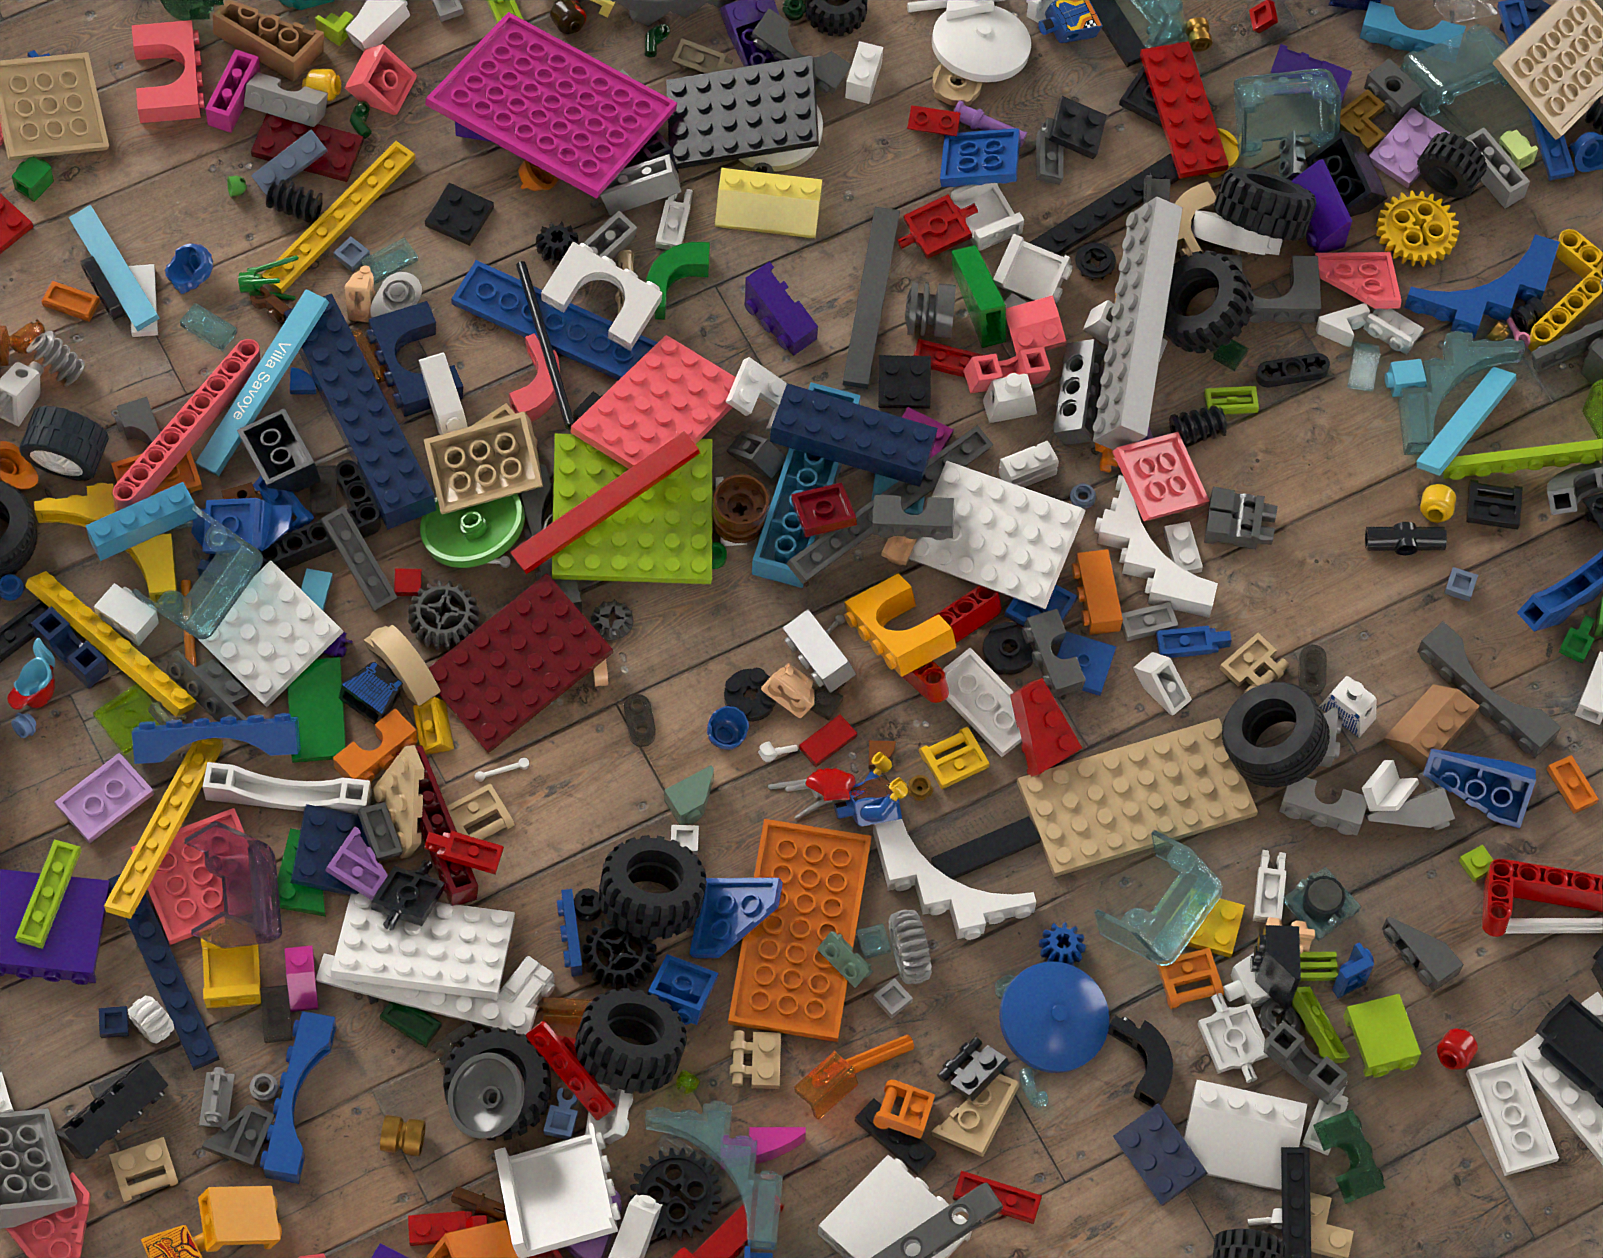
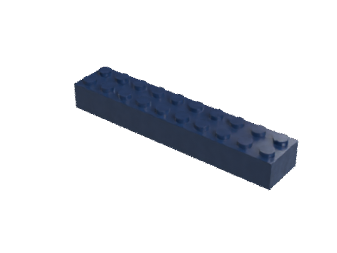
M331 293L323 296L329 301V304L298 352L310 376L313 378L315 386L352 460L358 465L379 507L380 516L387 530L436 511L435 497ZM294 308L284 311L285 321Z

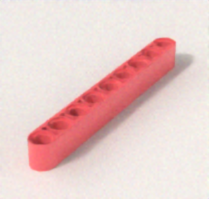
M241 340L116 483L113 488L116 512L148 498L244 387L261 360L260 347L255 340Z

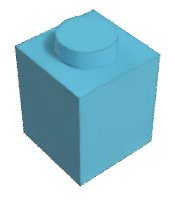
M1421 359L1390 363L1389 370L1385 373V385L1387 388H1390L1392 397L1423 393L1426 377Z

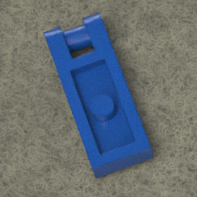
M261 475L253 484L257 491L260 490L262 499L272 506L293 505L292 516L295 514L297 519L294 521L291 518L288 533L304 527L305 524L309 525L314 519L313 514L305 509L293 491L268 488Z

